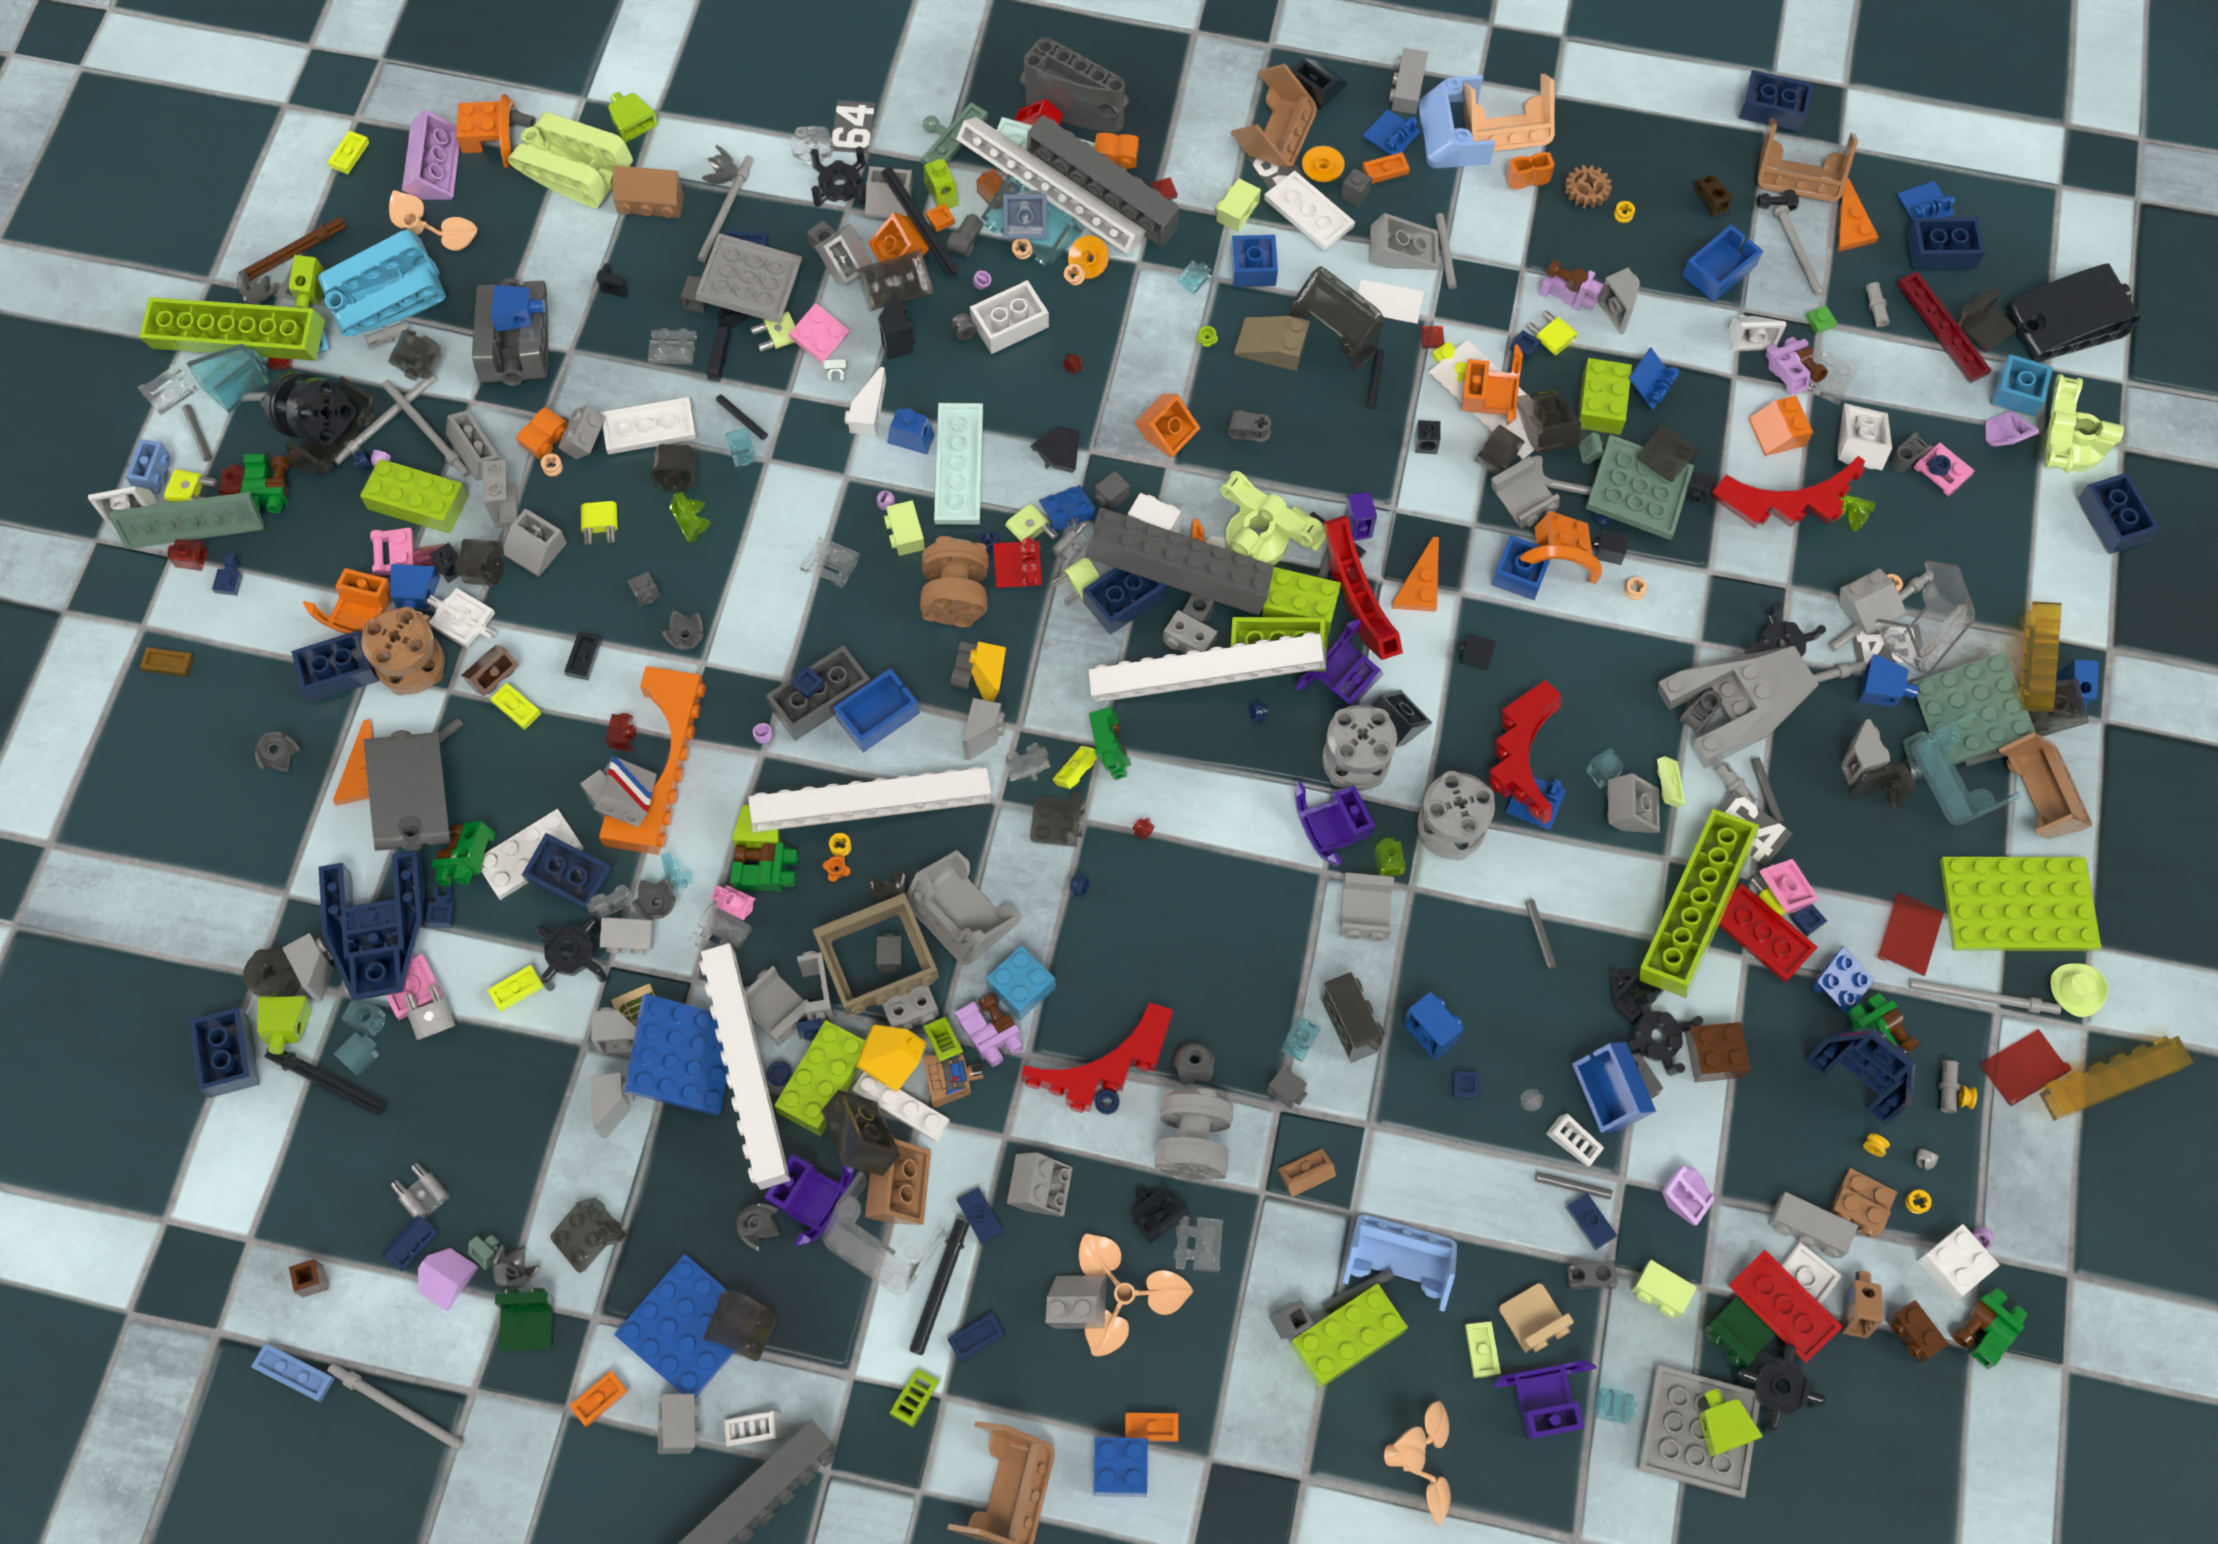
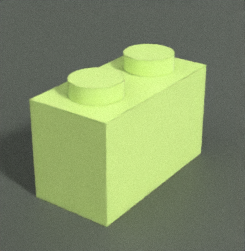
M1238 178L1234 185L1229 186L1224 200H1220L1216 206L1217 222L1239 232L1259 204L1261 189Z
M913 500L887 506V516H884L886 528L892 530L893 535H889L892 549L897 548L899 556L925 550L924 538Z
M1650 1260L1641 1272L1632 1292L1637 1294L1636 1297L1646 1304L1652 1303L1659 1307V1311L1669 1318H1679L1684 1313L1697 1287Z

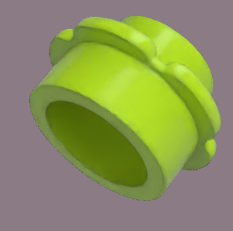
M1204 326L1198 331L1196 339L1202 346L1210 347L1217 342L1218 336H1216L1217 333L1213 327Z

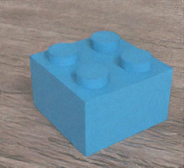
M2009 354L2000 368L1992 404L2035 417L2045 403L2053 367Z
M1021 945L986 977L987 988L992 993H995L998 999L1019 1020H1022L1056 988V979Z

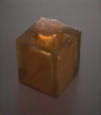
M994 169L983 173L976 179L977 193L992 209L1003 203V191H1009V185Z

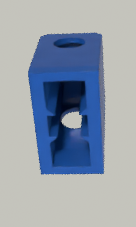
M494 285L491 318L496 332L528 327L532 325L533 313H545L544 299L533 300L529 288Z
M899 408L890 425L887 443L927 455L935 435L928 417L914 413L910 408Z
M391 564L390 596L396 607H411L414 610L415 608H429L430 604L427 603V599L431 595L434 596L440 581V576L435 566Z
M1873 654L1866 665L1867 669L1864 673L1858 702L1895 707L1903 696L1915 699L1919 686L1906 682L1909 670L1888 659Z
M2074 660L2058 672L2061 705L2071 706L2072 717H2086L2087 705L2097 699L2099 661Z

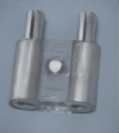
M1080 522L1073 530H1069L1052 548V552L1069 566L1085 557L1088 541L1080 536L1081 532L1086 528V524H1083V522Z
M415 1163L424 1176L421 1175L415 1166H412L411 1169L420 1179L407 1190L399 1180H395L394 1182L403 1193L393 1182L391 1187L399 1195L398 1200L413 1218L420 1215L425 1219L450 1197V1194L431 1172L427 1173L419 1163Z

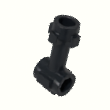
M1786 190L1783 192V196H1770L1768 193H1762L1757 197V207L1769 209L1770 205H1787L1790 211H1794L1798 208L1799 197L1796 195L1795 190Z

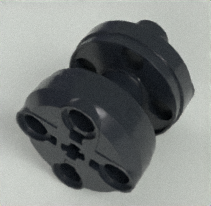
M287 371L275 378L269 385L260 403L268 423L278 433L326 446L331 445L345 434L356 414V409L351 402L349 394L339 383L293 371Z

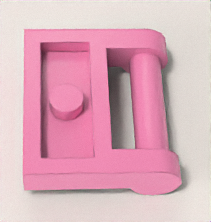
M1941 443L1914 466L1918 473L1921 471L1944 490L1943 493L1948 497L1974 473L1970 466ZM1937 455H1944L1951 461V469L1943 477L1934 475L1929 470L1928 463L1930 459Z
M411 528L390 531L374 530L370 533L374 550L373 575H391V564L415 565L414 536ZM389 541L390 564L384 565L382 542Z

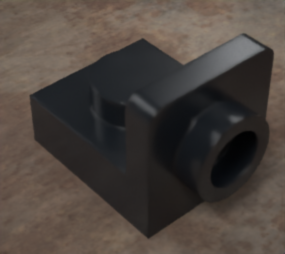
M604 263L602 270L600 269L597 273V282L601 292L626 298L629 291L625 278L613 275L610 264Z
M1694 471L1685 497L1693 502L1706 504L1715 478Z

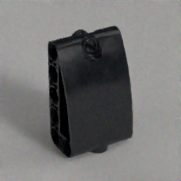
M2109 263L2088 268L2048 283L2011 301L2006 306L2011 319L2019 328L2016 332L2017 339L2027 345L2036 362L2119 340L2127 336L2141 318L2131 301L2132 293L2130 287L2126 283L2121 284Z

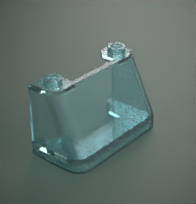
M1010 174L981 216L987 222L985 227L994 233L998 230L1004 234L1003 191H1032ZM1047 201V238H1026L1033 247V254L1036 255L1034 260L1044 267L1046 264L1052 265L1081 235L1085 226L1070 214Z

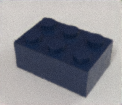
M1752 70L1745 87L1739 118L1766 125L1769 124L1770 118H1774L1777 127L1801 132L1808 115L1814 84Z
M1978 217L1914 218L1906 233L1913 269L1977 268L1985 254Z
M2128 472L2087 485L2077 498L2109 554L2149 542L2161 529Z
M1115 568L1083 589V603L1111 635L1164 600L1166 585Z
M361 630L291 651L301 692L309 703L378 682L375 668L369 663L362 649L363 634Z
M545 833L523 871L522 877L524 880L589 913L613 870L610 865Z
M240 1007L189 1020L198 1086L203 1094L208 1098L259 1085L249 1016Z

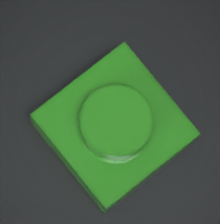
M1827 306L1808 312L1805 317L1815 334L1834 328L1837 324Z

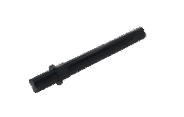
M267 1048V1053L264 1057L282 1066V1070H289L375 1115H380L384 1112L385 1102L296 1057V1053L284 1051L282 1054H272Z
M955 1219L949 1239H946L944 1242L946 1247L909 1351L913 1354L922 1356L925 1352L960 1250L965 1247L963 1242L970 1224L964 1220Z

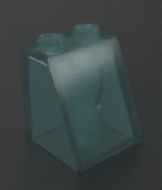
M239 344L186 363L200 387L228 413H231L241 405L247 394L257 392L270 382L266 374L268 369L260 361V355L253 348L249 350L244 344Z

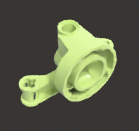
M2058 374L2055 379L2050 422L2042 438L2043 448L2046 452L2045 468L2063 469L2066 473L2070 471L2084 472L2093 469L2103 460L2113 446L2118 445L2122 439L2123 425L2099 421V419L2091 414L2076 412L2077 400L2083 384L2082 378L2071 379L2064 377L2063 374Z
M1232 471L1230 479L1219 488L1223 497L1240 506V512L1230 520L1226 528L1225 547L1227 550L1275 565L1283 558L1290 538L1304 547L1311 548L1317 535L1322 534L1325 530L1319 520L1313 517L1300 516L1287 508L1285 501L1276 494L1268 496L1256 489L1241 472ZM1257 528L1264 530L1265 532L1260 533L1259 537L1258 534L1252 529Z

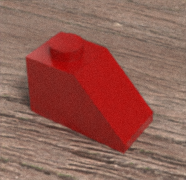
M1045 98L1019 109L1014 121L1033 126L1044 115L1048 119L1056 121L1060 126L1063 113Z

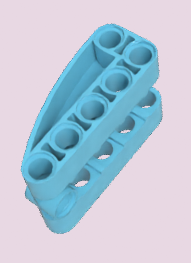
M410 230L401 231L322 272L317 278L325 295V304L332 310L341 335L346 337L365 333L405 319L442 302L446 298L438 278L440 274L436 264L429 257L422 240Z

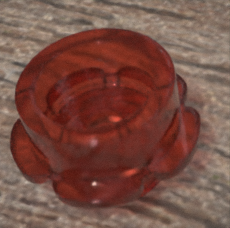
M1068 353L1063 360L1064 368L1070 374L1082 371L1083 361L1077 354L1072 356L1071 353Z
M1140 818L1134 824L1133 830L1136 838L1139 837L1145 840L1151 835L1155 825L1150 822V818L1144 820Z

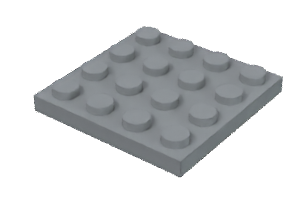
M718 233L697 289L695 300L781 324L802 263V257Z
M1657 1365L1638 1471L1733 1497L1745 1498L1754 1441L1710 1458L1699 1414L1710 1409L1704 1393L1719 1388L1725 1403L1738 1398L1757 1426L1760 1403L1756 1400L1755 1391Z

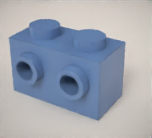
M140 439L126 475V479L132 487L149 489L153 494L157 495L159 488L164 483L166 469L171 464V455L163 443Z

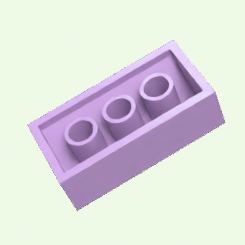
M425 109L411 121L402 191L419 199L453 198L459 154L456 125Z

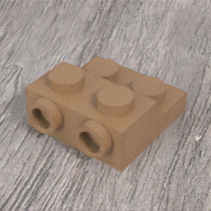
M1850 1168L1846 1172L1829 1212L1858 1225V1232L1863 1236L1877 1238L1884 1230L1897 1192Z

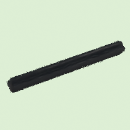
M891 167L885 168L881 172L883 179L949 278L956 276L959 273L956 264Z

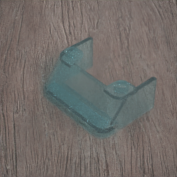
M1976 710L1918 738L1913 743L1911 749L1945 817L1953 825H1963L2021 798L2019 791L1998 801L1995 800L1989 790L1984 788L1969 792L1947 750L1955 747L1960 741V732L1956 726L1978 716Z

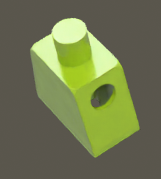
M616 92L611 96L610 100L612 103L608 106L610 116L620 138L625 143L658 126L654 110L635 93H630L623 97L620 92Z
M937 159L925 164L924 183L936 207L944 203L948 209L958 206L955 180L945 160ZM946 188V194H942V189Z
M294 255L289 281V291L296 298L294 307L308 308L309 304L318 305L321 303L324 293L317 278L319 274L326 270L314 257Z
M743 805L732 841L735 848L736 845H746L749 850L761 849L766 843H781L780 829L752 832L749 805Z
M306 996L258 997L257 1030L263 1043L269 1044L268 1051L270 1053L282 1054L285 1044L300 1042L312 1012V1007Z
M1719 1388L1704 1393L1710 1409L1701 1412L1699 1419L1710 1458L1762 1438L1760 1431L1738 1398L1725 1403Z

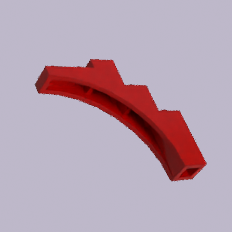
M1857 456L1844 470L1831 479L1812 487L1793 491L1758 489L1743 484L1726 474L1713 490L1711 498L1755 529L1759 524L1764 525L1771 516L1769 511L1791 527L1795 522L1800 523L1808 513L1805 510L1829 525L1832 520L1837 521L1843 514L1844 501L1842 499L1850 491L1851 487L1849 484L1853 479L1858 481L1865 472L1863 468L1865 460Z
M1343 515L1324 522L1331 557L1329 565L1332 580L1341 583L1340 588L1343 590L1346 610L1356 620L1361 621L1359 628L1361 641L1381 660L1402 654L1400 634L1381 609L1363 571L1348 517Z
M1546 680L1502 710V725L1508 732L1496 739L1495 753L1501 763L1490 770L1489 781L1493 791L1499 792L1504 798L1513 794L1517 802L1523 803L1528 808L1530 814L1544 824L1552 819V805L1542 795L1533 779L1529 765V753L1538 730L1560 708L1561 694Z
M1149 1003L1141 1022L1131 1036L1117 1049L1103 1058L1084 1066L1068 1069H1040L1024 1065L1021 1074L1022 1082H1025V1085L1032 1089H1039V1087L1048 1089L1049 1093L1055 1096L1062 1097L1063 1094L1067 1095L1066 1105L1070 1106L1072 1111L1078 1113L1090 1112L1099 1085H1102L1104 1090L1123 1092L1131 1064L1143 1072L1156 1070L1173 1010Z

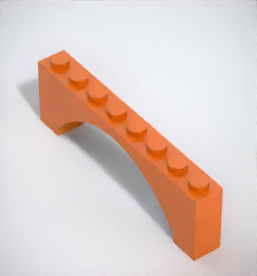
M645 666L640 688L643 696L649 697L659 707L668 721L671 734L669 759L660 779L654 785L648 813L639 828L605 815L599 838L603 846L659 855L661 847L664 848L666 845L667 834L665 831L666 827L670 826L673 813L671 808L672 804H676L678 799V790L676 789L678 782L683 780L684 769L682 766L683 762L687 761L689 757L688 743L689 739L692 740L694 737L695 726L693 724L695 718L698 719L700 715L699 701L700 697L703 698L705 695L706 685L703 684L699 674Z

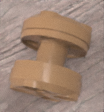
M941 536L936 539L935 543L923 551L922 572L930 580V582L923 586L920 595V609L923 619L957 627H969L986 613V590L979 584L986 577L989 558L987 547L984 544Z
M413 608L390 609L366 621L363 626L362 635L364 655L375 668L381 682L394 694L401 696L420 693L443 679L445 666L444 652L438 641L433 637L432 630L427 621ZM434 668L432 671L427 672L428 669Z

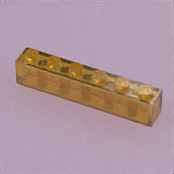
M2032 601V610L2026 611L2025 624L2030 625H2025L2024 639L2029 640H2024L2023 654L2028 655H2023L2022 669H2026V671L2021 670L2020 685L2025 686H2020L2019 700H2024L2023 710L2054 711L2062 603Z
M2164 1036L2153 1042L2154 1045L2147 1048L2146 1044L2133 1049V1054L2125 1056L2124 1053L2116 1055L2110 1059L2111 1063L2106 1065L2101 1061L2088 1067L2090 1070L2088 1072L2082 1073L2081 1070L2069 1074L2066 1076L2068 1080L2060 1082L2059 1079L2053 1080L2045 1084L2046 1089L2039 1095L2053 1121H2056L2181 1071L2194 1062L2179 1036L2171 1039Z

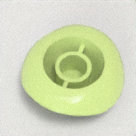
M2073 963L2060 966L2052 973L2051 990L2053 997L2067 1012L2078 1017H2088L2098 1012L2105 1003L2108 994L2107 983L2103 975L2094 967Z

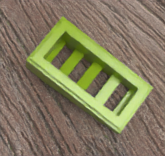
M946 1017L923 1026L926 1037L940 1062L963 1052Z
M917 1368L895 1402L890 1415L914 1428L940 1381ZM918 1378L930 1384L929 1389L916 1383ZM914 1387L925 1394L924 1397L921 1398L911 1392L912 1388ZM907 1397L919 1402V1405L916 1407L907 1402ZM905 1406L914 1413L910 1416L900 1410L901 1407Z

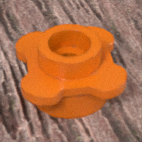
M842 855L832 857L823 863V869L827 870L828 880L831 882H836L842 876L847 877L851 872L850 868L845 864V857Z

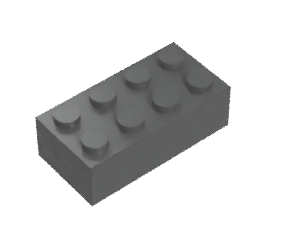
M844 645L809 667L824 680L825 684L808 700L791 685L790 681L793 678L766 694L769 708L794 741L835 716L834 706L871 682L870 678Z

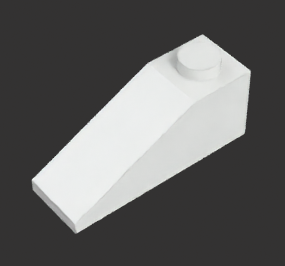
M880 367L851 402L850 411H846L845 424L849 425L850 433L876 436L886 384L885 367Z

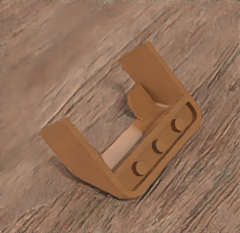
M1281 64L1259 70L1258 72L1269 87L1266 103L1273 111L1265 130L1263 131L1256 124L1232 130L1230 134L1248 156L1285 168L1294 165L1316 116L1317 107L1315 101L1287 65Z
M1770 118L1761 150L1758 171L1759 185L1765 190L1781 193L1786 190H1795L1798 196L1829 202L1840 199L1858 143L1855 133H1850L1845 153L1834 152L1829 154L1824 161L1823 167L1782 160L1783 147L1778 141L1773 140L1777 124L1774 118Z
M2033 732L1999 748L2000 753L2009 758L2007 765L2010 771L2022 776L2040 816L2037 818L2038 823L2035 824L2037 835L2051 839L2082 831L2092 826L2091 818L2063 757L2054 742Z
M975 1421L974 1427L991 1433L988 1444L989 1452L993 1458L999 1460L987 1512L977 1511L973 1513L969 1519L968 1527L949 1524L948 1530L993 1544H1033L1054 1461V1448L1049 1442L1010 1426Z

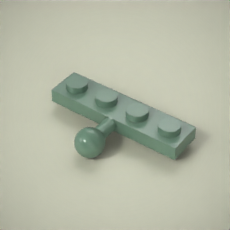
M970 103L948 129L940 125L939 120L935 116H927L923 120V128L929 133L937 132L941 137L921 158V163L925 165L937 159H944L947 164L964 145L956 140L963 122L974 117H978L985 122L988 118V112Z

